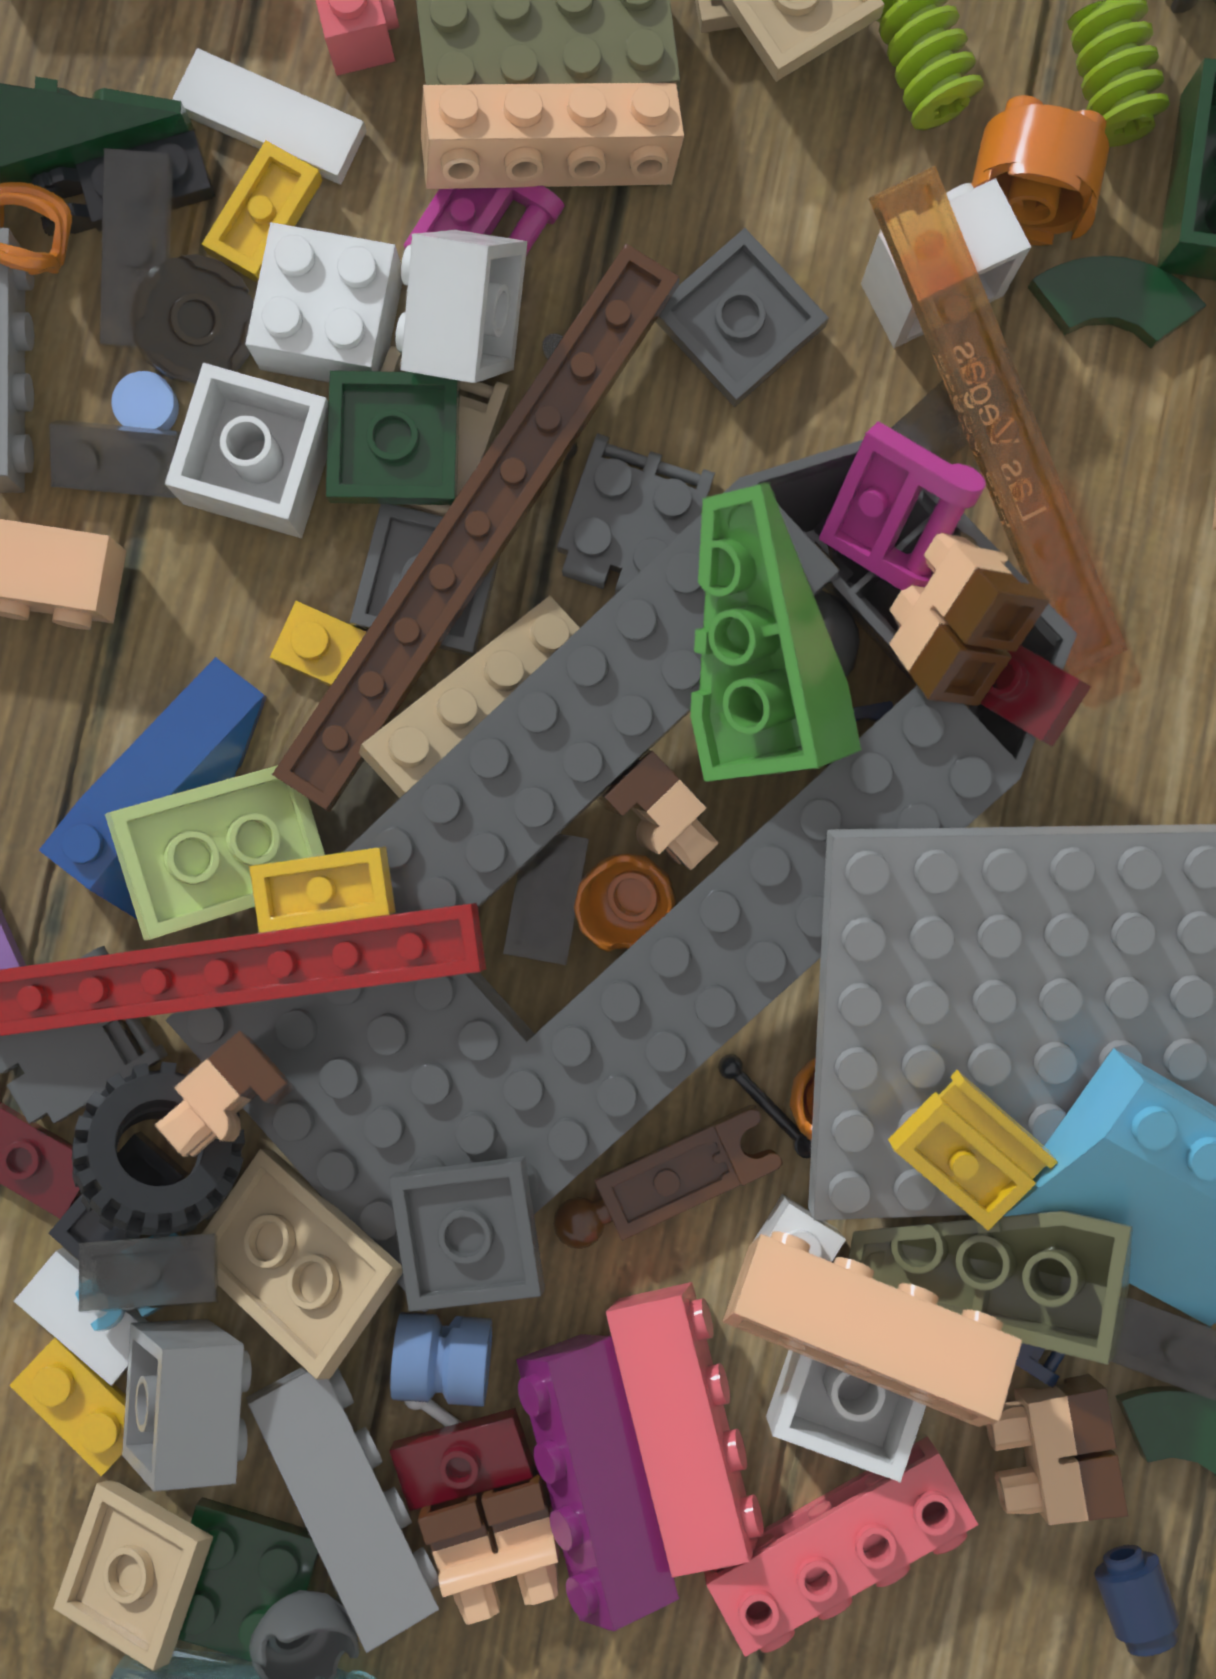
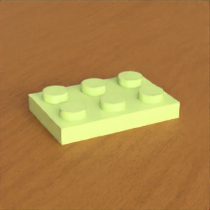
M277 766L105 814L144 940L154 939L255 907L249 866L325 855L308 798L272 775Z

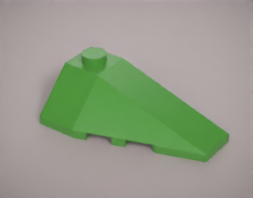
M759 484L703 498L698 583L705 591L703 628L695 630L694 652L702 654L700 689L692 692L690 716L704 782L819 768L861 751L847 679L770 484Z

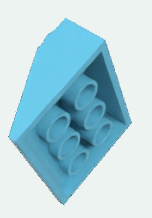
M1113 1048L1044 1145L1058 1163L1051 1169L1045 1166L1033 1178L1036 1184L1004 1216L1068 1211L1133 1226L1129 1283L1200 1322L1212 1326L1216 1323V1106Z

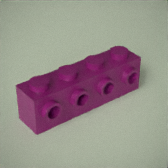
M580 1334L517 1358L521 1377L518 1383V1394L524 1410L531 1418L537 1443L534 1448V1460L540 1476L547 1484L553 1509L550 1514V1526L556 1542L563 1550L569 1575L566 1581V1592L573 1610L579 1616V1620L614 1632L679 1600L675 1580L671 1576L612 1336Z

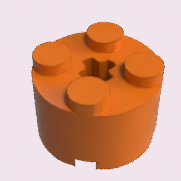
M1015 96L1008 100L1005 111L994 116L984 129L972 185L976 188L995 178L997 179L1030 245H1052L1055 234L1072 231L1070 241L1081 237L1092 227L1095 220L1110 149L1109 141L1105 134L1107 122L1101 114L1095 111H1073L1064 107L1043 105L1039 99L1032 96Z

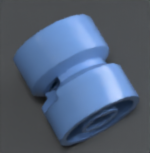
M401 1312L396 1326L392 1354L390 1385L392 1400L429 1403L435 1393H443L448 1404L484 1407L490 1370L492 1319L456 1316L449 1326H442L436 1314Z

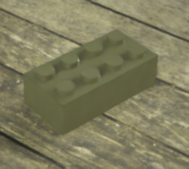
M416 0L426 85L676 83L679 98L680 75L670 0Z

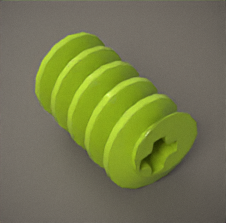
M882 0L885 4L881 18L876 20L880 22L879 34L884 44L888 45L887 56L890 63L896 67L895 79L899 87L904 89V104L908 111L913 112L911 124L915 129L924 131L951 121L969 105L970 99L978 94L985 85L981 75L972 74L964 76L974 67L976 59L972 52L963 51L957 53L965 46L968 37L964 29H951L960 17L956 6H943L949 0Z
M1146 0L1097 1L1078 10L1067 20L1068 28L1073 31L1071 44L1074 53L1078 54L1076 60L1079 76L1084 78L1081 84L1084 99L1089 101L1086 110L1098 112L1105 118L1107 122L1105 134L1109 141V147L1127 145L1149 134L1156 126L1154 117L1164 112L1170 106L1167 94H1150L1160 88L1165 81L1161 70H1146L1159 59L1157 47L1144 45L1154 35L1151 23L1139 21L1149 11Z

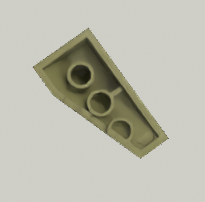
M1054 1211L1003 1216L989 1231L975 1219L859 1230L853 1232L849 1259L870 1267L875 1272L874 1280L898 1289L899 1284L906 1283L931 1291L939 1297L938 1306L962 1315L963 1310L969 1309L993 1316L1003 1323L1002 1332L1022 1339L1021 1343L1108 1365L1117 1355L1129 1289L1133 1226L1068 1211Z

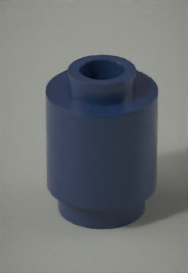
M1123 1545L1109 1550L1103 1556L1104 1562L1096 1568L1094 1575L1116 1638L1124 1642L1127 1651L1135 1656H1154L1170 1650L1179 1640L1176 1629L1179 1626L1180 1619L1159 1557L1152 1552L1142 1551L1141 1547L1137 1545Z

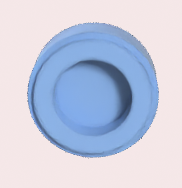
M149 371L133 372L119 381L112 394V409L115 417L128 432L137 437H158L166 433L177 419L179 412L177 396L167 381L156 373Z

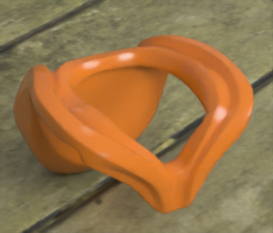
M25 182L0 183V228H4V205H19L46 216L55 223L53 244L49 253L33 252L21 247L0 243V264L12 269L27 271L30 275L44 272L59 273L61 266L65 262L72 225L70 208L62 198L37 185Z

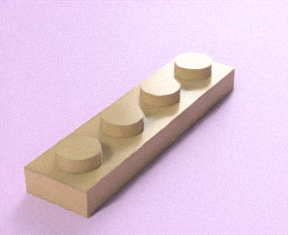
M548 596L362 743L359 754L393 792L401 798L576 633L580 627L551 596Z

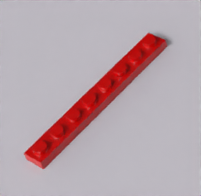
M477 903L0 969V1036L481 972L486 970Z

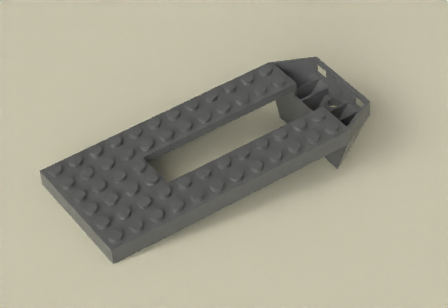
M863 440L738 478L724 493L764 483L770 484L813 596L815 597L825 588L830 594L838 597L847 606L853 619L916 687L859 738L861 751L830 764L536 1034L480 972L176 1012L166 1019V1022L202 1062L209 1058L239 1030L255 1041L295 1088L276 1105L264 1102L257 1095L243 1109L321 1197L342 1211L401 1265L388 1179L395 1172L525 1156L534 1214L537 1213L821 958L827 830L966 828L1020 780L1036 737L982 704H979V706L966 704V707L960 703L928 700L890 646L891 640L900 628L891 614L890 608L902 590L819 540ZM924 488L922 489L896 541L895 548L905 554H912L939 497ZM702 513L344 851L350 852L386 846L396 913L393 914L477 903L479 909L691 712L692 692L700 689L702 655L694 652L695 630L703 628L705 591L698 583ZM963 513L952 535L965 537L978 548L999 551ZM1007 560L1004 566L1020 582L1029 583ZM1048 604L1021 643V646L1064 669L1077 633ZM402 1273L397 1283L406 1292L404 1276Z

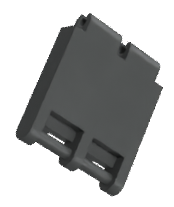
M597 433L560 536L557 550L559 553L567 555L562 569V576L604 589L610 570L620 573L615 588V594H617L702 513L703 498H707L715 472L703 469L702 474H698L662 462L663 455L650 451L647 457L609 444L610 437ZM604 456H607V457H610V458H613V459H605ZM626 463L643 468V471L629 467ZM658 473L673 479H665L656 475ZM685 483L697 486V488L689 487Z
M101 946L81 958L107 955L109 953L105 946ZM139 1018L125 1019L133 1035L127 1031L122 1020L0 1036V1074L7 1073L18 1066L22 1068L24 1074L7 1084V1087L29 1124L35 1123L49 1115L53 1123H58L85 1108L86 1102L95 1091L101 1093L106 1087V1081L117 1073H120L123 1078L128 1077L132 1073L133 1066L147 1063L148 1068L168 1057V1053L162 1044L155 1046ZM139 1045H140V1047L142 1048V1050H143V1052H144L143 1055H141V1053H140V1051H139Z

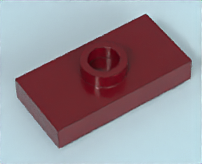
M1021 645L1016 652L1007 650L1012 658L980 704L1053 747L1091 686Z
M0 1102V1184L61 1219L81 1196L79 1187L75 1188L72 1176L73 1164L71 1158L73 1144L36 1122L29 1124L24 1115Z
M516 1408L395 1440L389 1450L409 1511L531 1479L536 1468Z

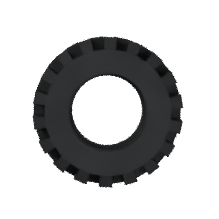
M162 1062L161 1068L158 1071H149L148 1064L145 1063L133 1066L132 1073L128 1077L123 1078L120 1073H117L106 1081V1087L101 1093L95 1091L86 1102L83 1116L78 1118L74 1132L71 1158L75 1188L79 1187L82 1194L81 1201L89 1212L94 1210L100 1216L99 1223L110 1230L114 1226L125 1230V1237L139 1240L140 1234L153 1235V1241L167 1240L172 1233L180 1231L184 1235L196 1229L199 1222L204 1219L208 1220L218 1211L240 1172L244 1159L241 1157V1151L245 1145L244 1129L240 1130L239 1136L234 1142L221 1141L218 1137L197 1154L195 1167L189 1176L172 1185L150 1186L140 1183L128 1175L119 1163L117 1147L122 1134L139 1122L151 1119L162 1120L185 1099L174 1087L195 1070L192 1067L188 1075L175 1072L177 1063Z

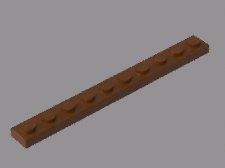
M627 243L624 245L272 773L273 776L331 812L364 762L363 757L359 754L361 744L391 721L679 287L678 275Z

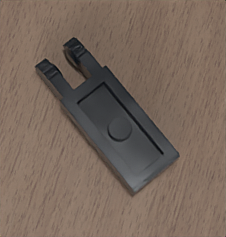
M194 130L75 164L76 169L68 167L54 168L49 170V172L36 174V177L32 178L33 181H30L31 184L42 187L64 199L84 193L86 204H67L72 215L70 234H77L94 228L100 232L213 199L215 196L200 142ZM43 215L40 218L44 233L48 234V236H54L55 223Z

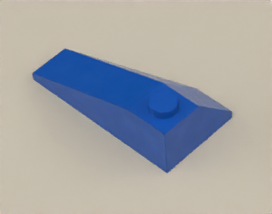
M215 657L82 795L39 851L87 889L137 919L105 814L234 778L237 769L242 766L267 696Z

